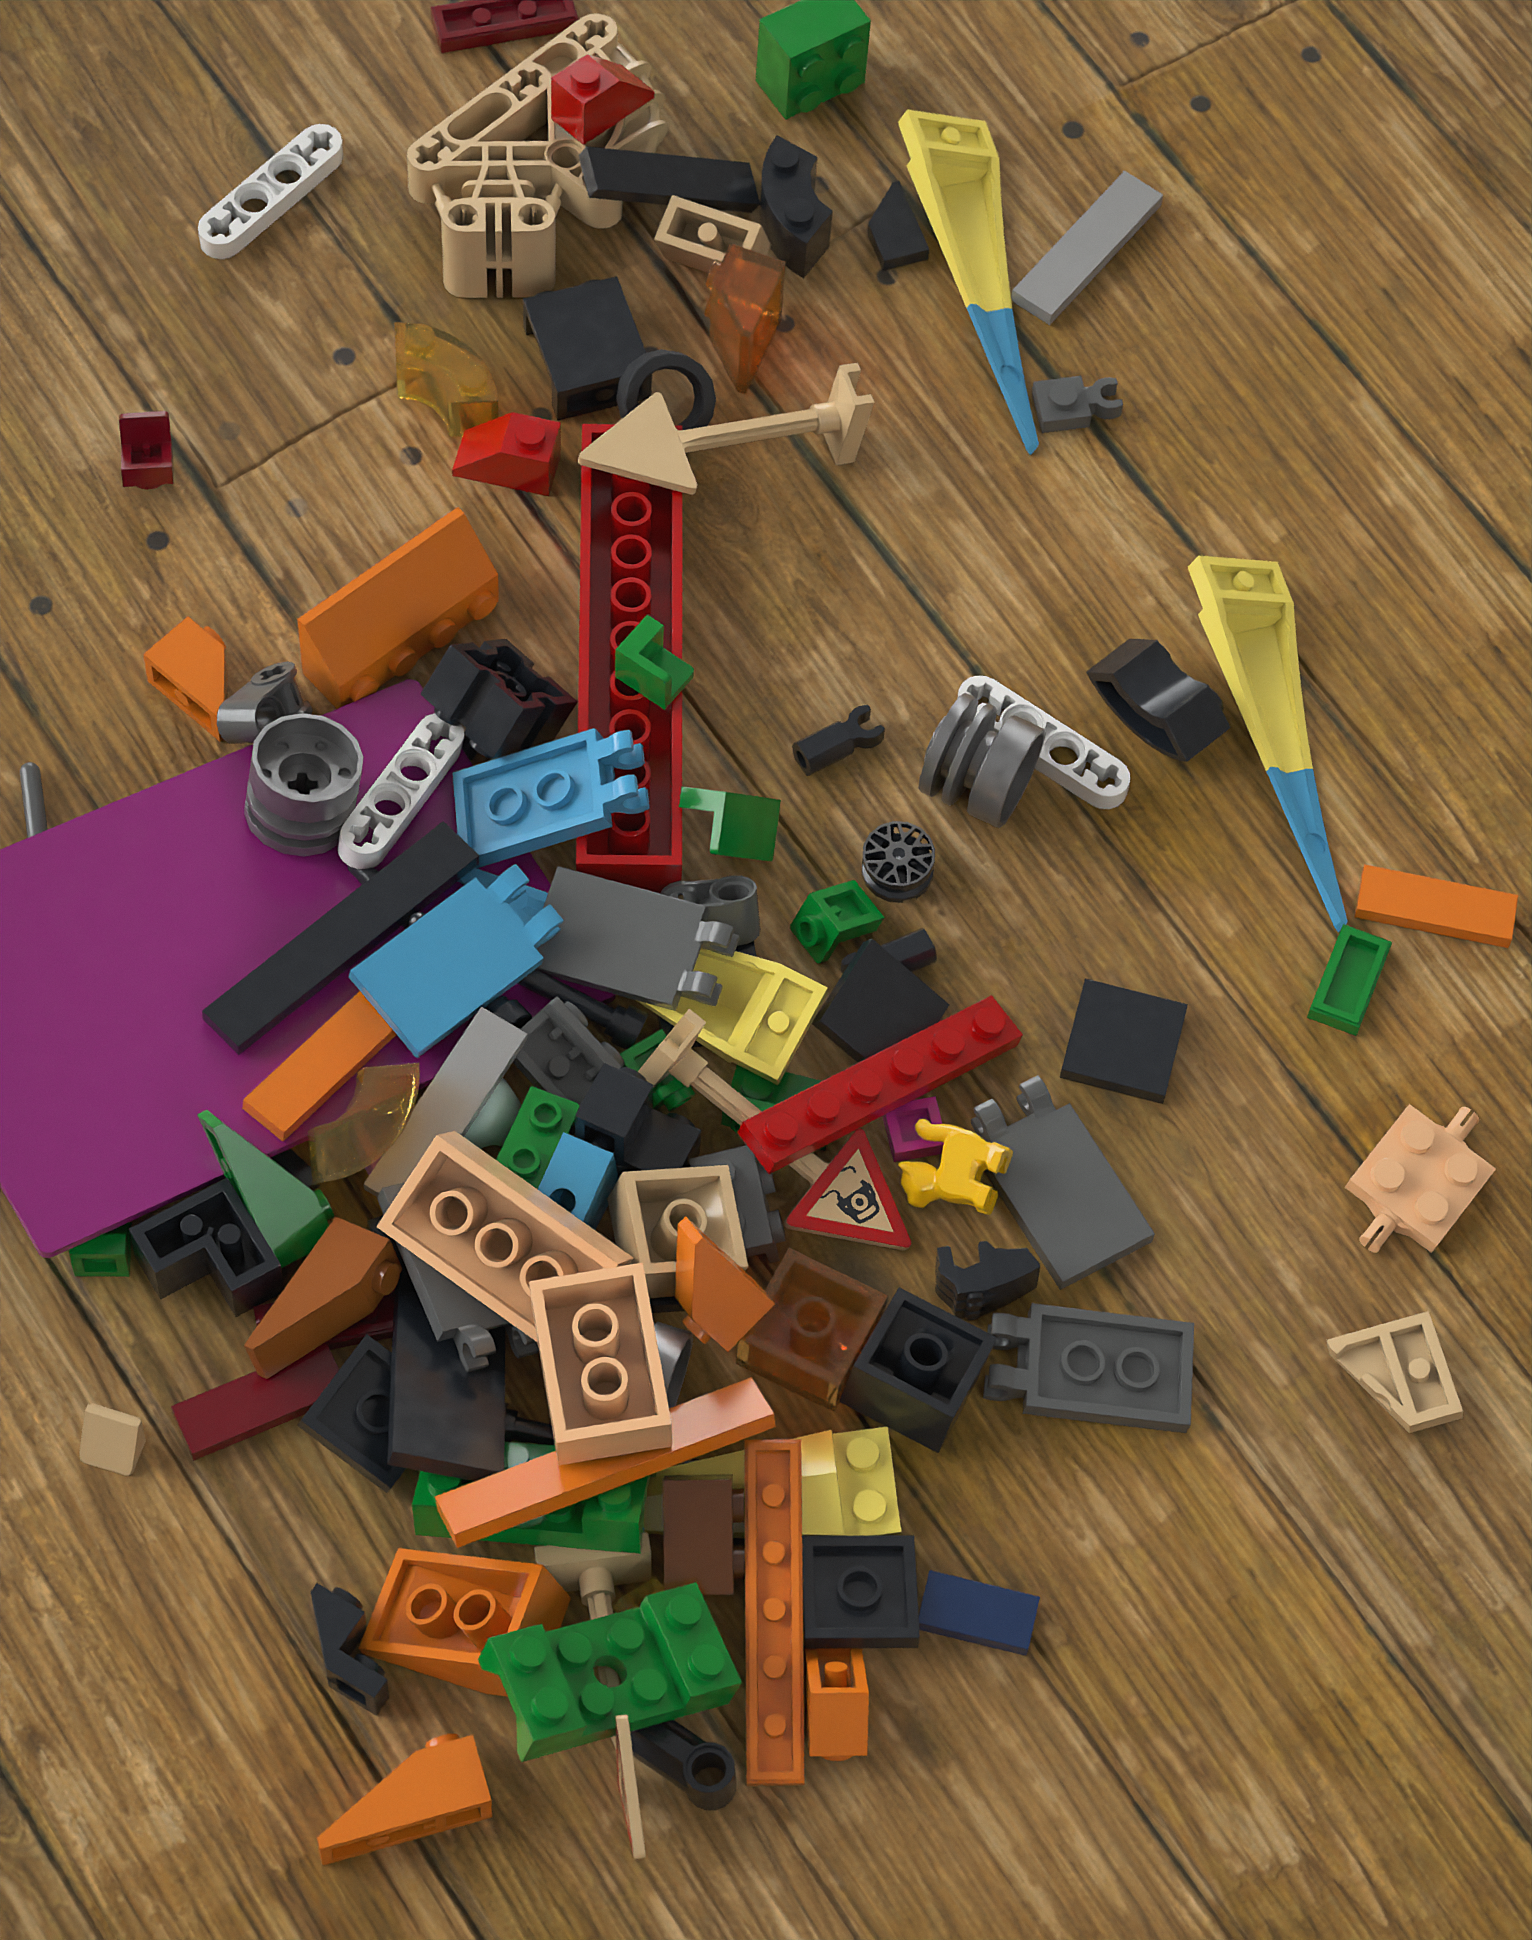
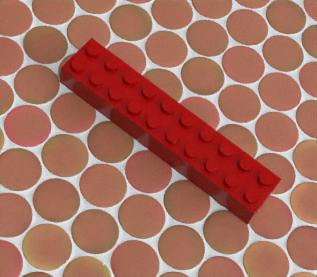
M582 424V451L615 424ZM674 425L677 430H683L682 425ZM581 465L578 733L595 728L603 738H607L623 730H630L632 732L633 745L638 743L643 745L645 764L628 770L614 768L615 780L625 775H635L637 777L638 789L645 787L648 790L650 808L637 814L611 813L612 827L577 837L576 871L660 894L664 887L682 879V808L679 807L682 787V691L664 710L615 677L616 648L648 614L664 625L663 648L682 660V492Z

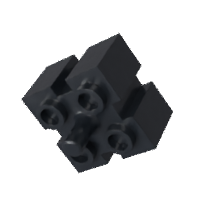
M507 639L484 641L480 648L473 642L450 645L421 692V695L435 707L434 712L442 721L453 726L462 724L466 727L462 749L469 760H473L477 753L494 759L554 741L578 702L551 677L539 675L532 668L535 663Z

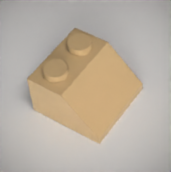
M728 1165L622 1172L607 1198L616 1246L633 1257L629 1265L643 1263L649 1298L675 1296L678 1223L685 1216L746 1271L748 1262Z

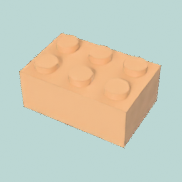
M643 1263L529 1281L532 1311L558 1465L671 1447L672 1423Z

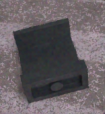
M618 277L589 280L578 286L557 291H543L535 296L523 299V328L526 336L534 334L552 382V408L557 421L618 406L616 397L620 378L630 363L646 353ZM652 374L641 385L638 401L648 399L652 395Z

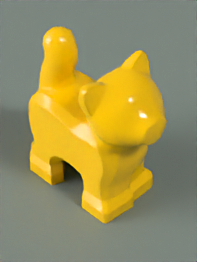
M919 1119L915 1124L917 1134L927 1141L943 1142L944 1146L941 1164L938 1169L926 1162L903 1161L898 1164L903 1171L900 1184L907 1194L908 1203L917 1208H924L930 1202L942 1199L950 1203L971 1205L978 1212L991 1215L998 1197V1191L993 1190L991 1186L981 1183L982 1174L986 1169L996 1174L997 1172L1005 1174L1013 1151L996 1142H987L971 1130L951 1124L935 1125L931 1124L927 1119Z

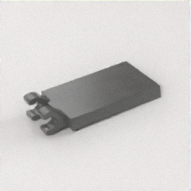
M557 867L543 908L550 904L564 921L558 926L560 932L537 948L544 957L542 965L536 968L537 970L554 978L676 1011L680 997L689 998L711 1006L717 1005L723 987L721 984L716 983L717 977L709 973L693 970L701 948L733 957L740 938L739 935L733 934L735 929L733 926L716 921L707 922L710 912L704 905L571 869Z
M1037 1075L1019 1085L1022 1094L1016 1097L1020 1108L1027 1117L1007 1126L999 1106L993 1099H990L974 1107L973 1111L976 1117L971 1119V1124L975 1132L987 1142H996L1013 1151L1005 1174L1000 1172L996 1174L988 1169L984 1172L1061 1290L1152 1243L1155 1233L1071 1104L1069 1103L1056 1110L1045 1083Z
M405 1182L381 1189L377 1200L383 1214L386 1213ZM395 1241L437 1341L454 1339L459 1351L460 1360L467 1372L488 1367L489 1362L486 1356L495 1354L496 1347L492 1336L487 1330L497 1327H505L512 1351L517 1359L539 1352L535 1340Z
M1034 1303L1029 1308L1028 1318L1005 1313H993L992 1325L988 1324L987 1333L998 1338L993 1349L1009 1350L1018 1347L1017 1368L1002 1364H990L989 1375L984 1377V1399L1006 1401L1023 1398L1022 1414L1187 1433L1191 1426L1194 1323Z

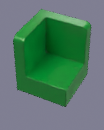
M647 614L616 648L615 677L665 710L693 679L694 668L663 648L664 625Z
M133 1221L69 1249L74 1277H130L132 1242L129 1229L133 1227Z

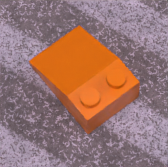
M398 1548L358 1649L364 1655L484 1694L508 1697L499 1675L482 1670L478 1661L489 1637L538 1624L543 1625L545 1632L561 1627L571 1597L542 1564Z

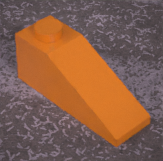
M458 1734L441 1735L429 1740L425 1744L426 1748L416 1750L317 1837L322 1866L492 1818V1800L473 1735L459 1738Z

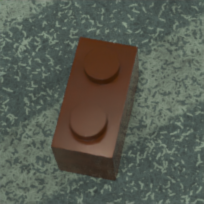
M733 1474L664 1476V1591L697 1582L702 1595H733L734 1580H745V1545H734L733 1524L744 1523V1488H733Z

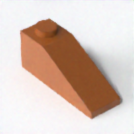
M339 1217L334 1218L244 1344L245 1350L259 1376L266 1379L270 1378L373 1313L383 1297L395 1289L400 1273L403 1270L390 1239Z

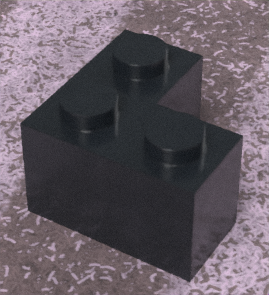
M604 1063L575 1115V1137L613 1153L619 1178L622 1172L689 1168V1159L699 1156L701 1144V1130L695 1128V1125L689 1119L676 1113H668L666 1115L652 1108L653 1084L649 1083L639 1072L627 1067L617 1069Z
M228 1178L129 1229L134 1256L160 1300L210 1274L235 1317H238L253 1309V1306H258L281 1294L284 1290L281 1264Z

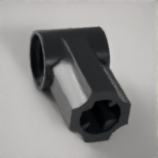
M675 1720L631 1731L633 1757L686 1792L689 1800L696 1807L715 1811L725 1807L732 1801L737 1787L735 1762L731 1753L724 1746L715 1742L704 1741ZM707 1767H715L725 1774L724 1778L713 1786H704L695 1780L697 1773Z

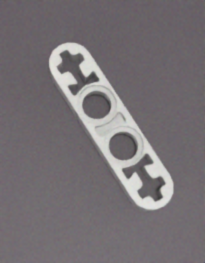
M325 124L312 125L306 128L204 214L198 225L199 241L204 253L216 259H226L236 255L336 170L343 159L342 138L336 128ZM327 146L330 147V150L328 151L324 149ZM313 147L319 148L313 153ZM285 170H293L301 175L298 181L291 184H284L275 179L278 173ZM254 198L261 199L268 204L265 209L255 213L248 212L241 207L245 201ZM229 230V236L222 235ZM213 232H217V233H218V235H216L215 237H212V233H213Z
M974 676L961 684L958 690V697L963 693L974 696L977 700L984 696L989 699V704L996 707V714L998 716L1001 715L999 722L995 721L994 732L998 733L1004 723L1013 715L1045 729V740L1035 767L1036 770L1099 809L1115 808L1124 802L1129 789L1130 772L1127 766L1119 759L992 678ZM981 703L977 707L976 715L979 713L982 707L986 705L985 703ZM1056 747H1068L1076 753L1078 759L1072 764L1061 765L1056 763L1049 753ZM1086 762L1091 763L1090 770L1086 768L1084 776L1081 777L1080 775L1085 768ZM1108 777L1115 780L1114 786L1109 784L1104 789L1097 786L1098 780L1105 781Z
M435 713L426 716L420 721L344 822L338 842V854L343 862L356 869L373 868L382 862L458 759L464 739V728L461 724L459 726L450 725L442 721ZM440 736L446 737L447 739H442L436 746L434 755L429 752L431 739L437 740ZM407 766H417L426 771L428 777L421 781H413L403 776L400 770ZM382 800H391L399 804L403 811L397 815H385L376 809L375 804ZM369 827L374 830L371 843L366 842L362 847L354 844V842L360 843L364 839Z

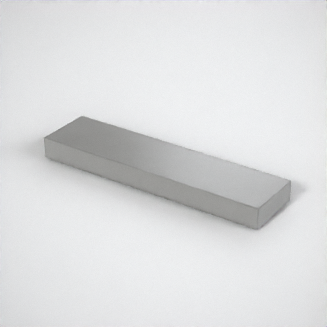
M1124 171L1012 290L1011 301L1050 325L1162 205L1163 194Z
M481 1007L365 1181L364 1190L378 1197L383 1187L406 1182L436 1135L456 1131L464 1137L528 1040L527 1033Z

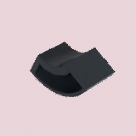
M777 135L770 144L763 162L759 208L760 223L771 243L770 249L776 257L792 272L804 279L830 247L833 211L823 204L815 194L818 157Z
M1130 638L1086 671L1092 684L1115 715L1141 740L1170 758L1188 762L1231 728L1223 713V703L1218 694L1208 684L1196 681L1181 671L1172 661L1169 652L1158 640Z

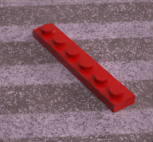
M991 995L743 1121L738 1134L767 1173L771 1174L1015 1048L1023 1034Z

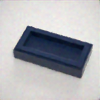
M929 1570L919 1612V1630L1027 1656L1040 1597Z

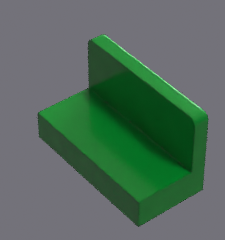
M681 787L679 807L714 812L709 849L711 854L762 861L773 860L781 800L724 791Z

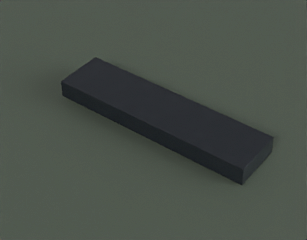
M588 146L578 155L589 198L668 205L673 195L715 210L752 213L760 205L751 166L748 162Z

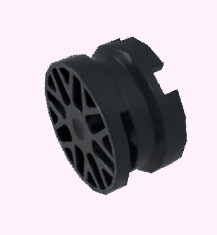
M892 821L878 826L868 835L863 845L862 877L866 887L875 896L888 902L903 903L905 900L919 898L928 890L933 881L935 848L930 836L922 828L909 822ZM894 827L898 828L899 833H894ZM902 828H908L910 830L908 832H903ZM914 832L920 834L918 838L912 837L911 835ZM924 838L928 844H922V839Z

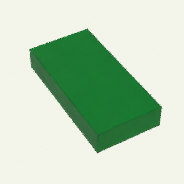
M1343 924L1307 1018L1357 1036L1392 942Z

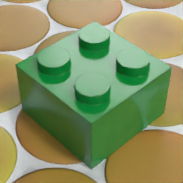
M800 0L759 19L756 82L785 120L801 112H810L820 103L839 94L850 93L865 83L871 20L855 0Z

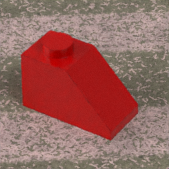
M586 54L551 77V119L583 145L655 98V91L623 65Z
M511 412L464 430L452 468V476L549 497L561 458V422Z

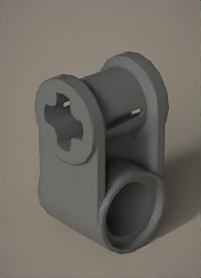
M281 662L260 670L251 678V681L222 702L217 712V727L220 735L229 744L254 743V740L264 726L278 718L301 713L312 714L313 709L310 702L303 700L294 676L297 674V669L294 663Z
M727 876L711 880L677 881L664 887L660 893L674 898L683 895V900L706 906L710 912L707 922H721L735 928L733 934L740 937L737 946L748 944L760 935L757 886L748 877Z

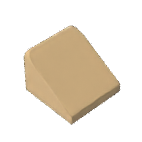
M93 1403L91 1405L88 1404L84 1414L79 1451L80 1460L85 1464L130 1476L135 1470L146 1442L142 1421L136 1416Z

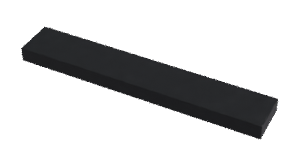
M444 821L203 1009V1020L240 1055L406 923L412 914L420 912L479 865V855Z

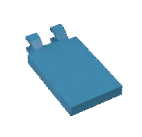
M593 728L453 772L457 835L479 855V865L475 868L612 827L611 813L637 814L650 808L648 790L645 787L638 789L637 777L635 775H625L615 780L614 768L628 770L645 764L643 745L641 743L633 745V737L630 730L619 731L607 738H603Z
M516 864L503 872L487 889L475 877L350 970L349 978L416 1058H419L476 1015L481 1007L485 1008L542 965L544 957L537 948L560 932L558 926L564 920L550 904L534 915L527 924L522 921L509 905L526 892L524 885L529 882L528 877Z

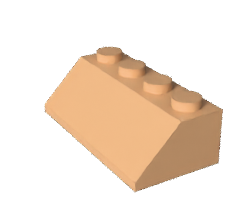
M456 1131L436 1135L377 1225V1228L537 1343L529 1281L629 1265L633 1260V1257Z

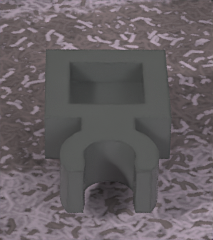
M1081 376L1033 382L1032 397L1041 432L1047 433L1090 427L1091 417L1094 414L1102 419H1115L1121 416L1123 408L1122 399L1109 401L1103 398L1104 396L1116 395L1117 379L1111 377L1102 378L1090 387H1084Z

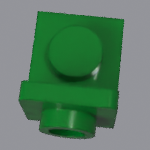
M851 880L809 893L790 924V929L815 962L820 964L829 960L839 943L877 931L885 917L855 880Z

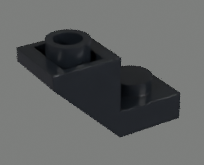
M316 1583L310 1593L328 1686L377 1716L389 1699L388 1680L383 1677L385 1671L367 1656L362 1654H356L354 1658L350 1656L363 1638L367 1628L365 1612L361 1610L363 1605L356 1597L344 1589L335 1587L331 1592Z

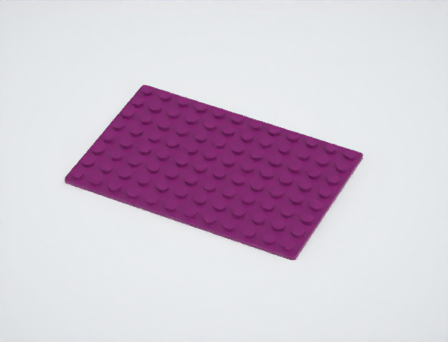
M405 680L321 715L343 725L357 739L363 754V765L356 806L420 721L426 716L435 713V707L421 695L423 688L416 680ZM440 736L437 740L431 739L429 752L434 755V750L439 742L447 738ZM253 744L0 849V1187L38 1254L44 1258L54 1257L225 1179V1175L197 1114L208 1110L271 1158L430 1085L475 1017L474 1015L419 1058H416L396 1035L283 1142L242 1109L243 1099L360 991L349 978L350 970L405 930L402 926L399 927L240 1055L203 1020V1009L362 885L349 872L347 864L340 858L338 845L325 853L310 856L283 854L263 844L250 830L244 815ZM461 749L456 762L382 862L375 867L378 871L382 870L443 821L457 834L453 772L473 766L463 749ZM407 766L400 770L403 776L413 781H421L428 777L426 771L417 766ZM382 800L375 804L376 809L385 815H397L403 811L399 804L391 800ZM369 827L364 839L360 843L354 842V844L362 847L366 842L371 843L374 830ZM530 852L477 868L500 876L508 868L516 864L529 879L526 886L547 893L551 887L550 882ZM457 881L420 912L427 914L464 885ZM555 978L604 1004H608L616 998V994ZM515 984L499 996H506L509 1000H518L532 1015V1018L551 1002V1000L519 984Z

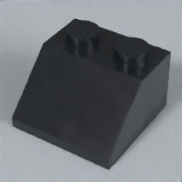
M899 1287L856 1360L839 1402L939 1453L998 1338Z

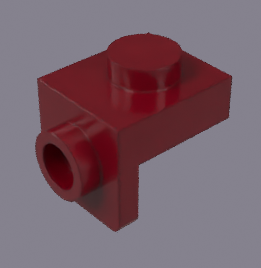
M167 411L120 414L119 429L123 487L136 486L140 489L148 490L158 488L161 485L174 484L173 447L169 413Z

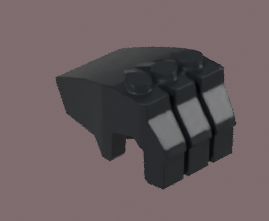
M981 1241L978 1244L979 1263L965 1269L954 1265L951 1247L937 1248L935 1265L937 1284L935 1291L952 1309L953 1315L958 1318H966L967 1320L978 1319L1010 1304L1037 1288L1040 1263L1028 1248L995 1249L987 1241Z

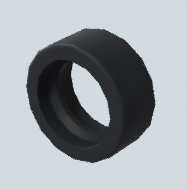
M660 349L644 353L628 365L619 380L616 397L622 419L639 406V389L644 380L655 371L671 369L677 370L687 377L692 384L695 396L693 409L688 417L678 425H682L683 430L708 426L713 418L716 395L713 381L701 364L680 352Z

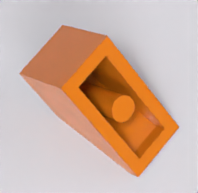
M187 616L143 654L147 681L220 742L223 738L217 727V712L222 702L228 699L226 645L219 634L208 626L202 628Z
M686 1216L678 1223L675 1298L688 1314L682 1320V1323L702 1343L706 1344L713 1338L729 1352L775 1303L758 1282Z
M862 1648L804 1649L806 1732L809 1756H821L830 1761H844L852 1756H868L869 1690Z

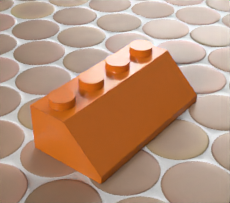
M459 507L449 512L297 619L303 675L336 709L376 693L378 687L395 675L402 676L408 673L415 666L419 658L435 647L441 648L447 645L455 637L458 630L474 619L481 620L485 618L499 602L498 573L465 513Z

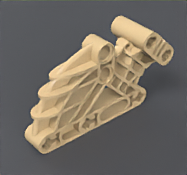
M595 13L580 18L408 148L407 174L409 193L414 200L421 203H435L441 217L443 282L449 293L463 298H487V269H496L497 298H503V269H512V298L532 297L543 291H551L556 281V215L560 206L593 228H609L617 224L621 219L623 201L588 197L578 155L586 146L655 153L656 147L669 130V124L660 120L659 111L665 102V95L659 90H654V99L585 145L581 144L551 119V77L586 54L623 65L653 89L648 79L651 74V65L643 60L636 61L618 43V28L616 22L611 17ZM548 122V141H523Z

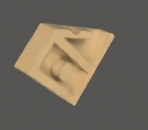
M1429 1311L1327 1340L1329 1355L1409 1433L1463 1418V1409Z

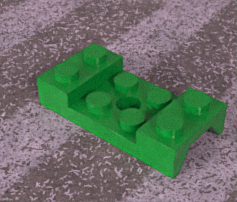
M505 1442L504 1470L556 1451V1447L554 1445ZM420 1471L412 1501L415 1535L452 1538L437 1510L435 1496L475 1481ZM656 1473L480 1540L641 1554L644 1506L650 1477H656Z
M697 1582L647 1595L640 1607L545 1632L543 1625L538 1624L489 1637L478 1658L482 1670L499 1675L515 1712L517 1753L521 1762L616 1736V1716L628 1715L631 1732L727 1705L742 1684ZM606 1666L613 1669L618 1674L621 1685L609 1687L600 1683L594 1675L593 1668Z

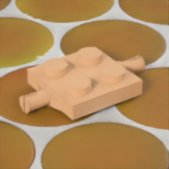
M1409 1104L1351 1177L1344 1188L1366 1203L1372 1214L1376 1217L1364 1234L1359 1237L1360 1243L1365 1247L1375 1233H1379L1368 1248L1369 1251L1379 1252L1380 1247L1391 1233L1395 1231L1396 1233L1411 1237L1432 1253L1494 1173L1496 1168L1470 1150L1464 1142L1470 1131L1479 1123V1117L1474 1112L1463 1126L1460 1125L1471 1109L1461 1107L1445 1128L1434 1123Z

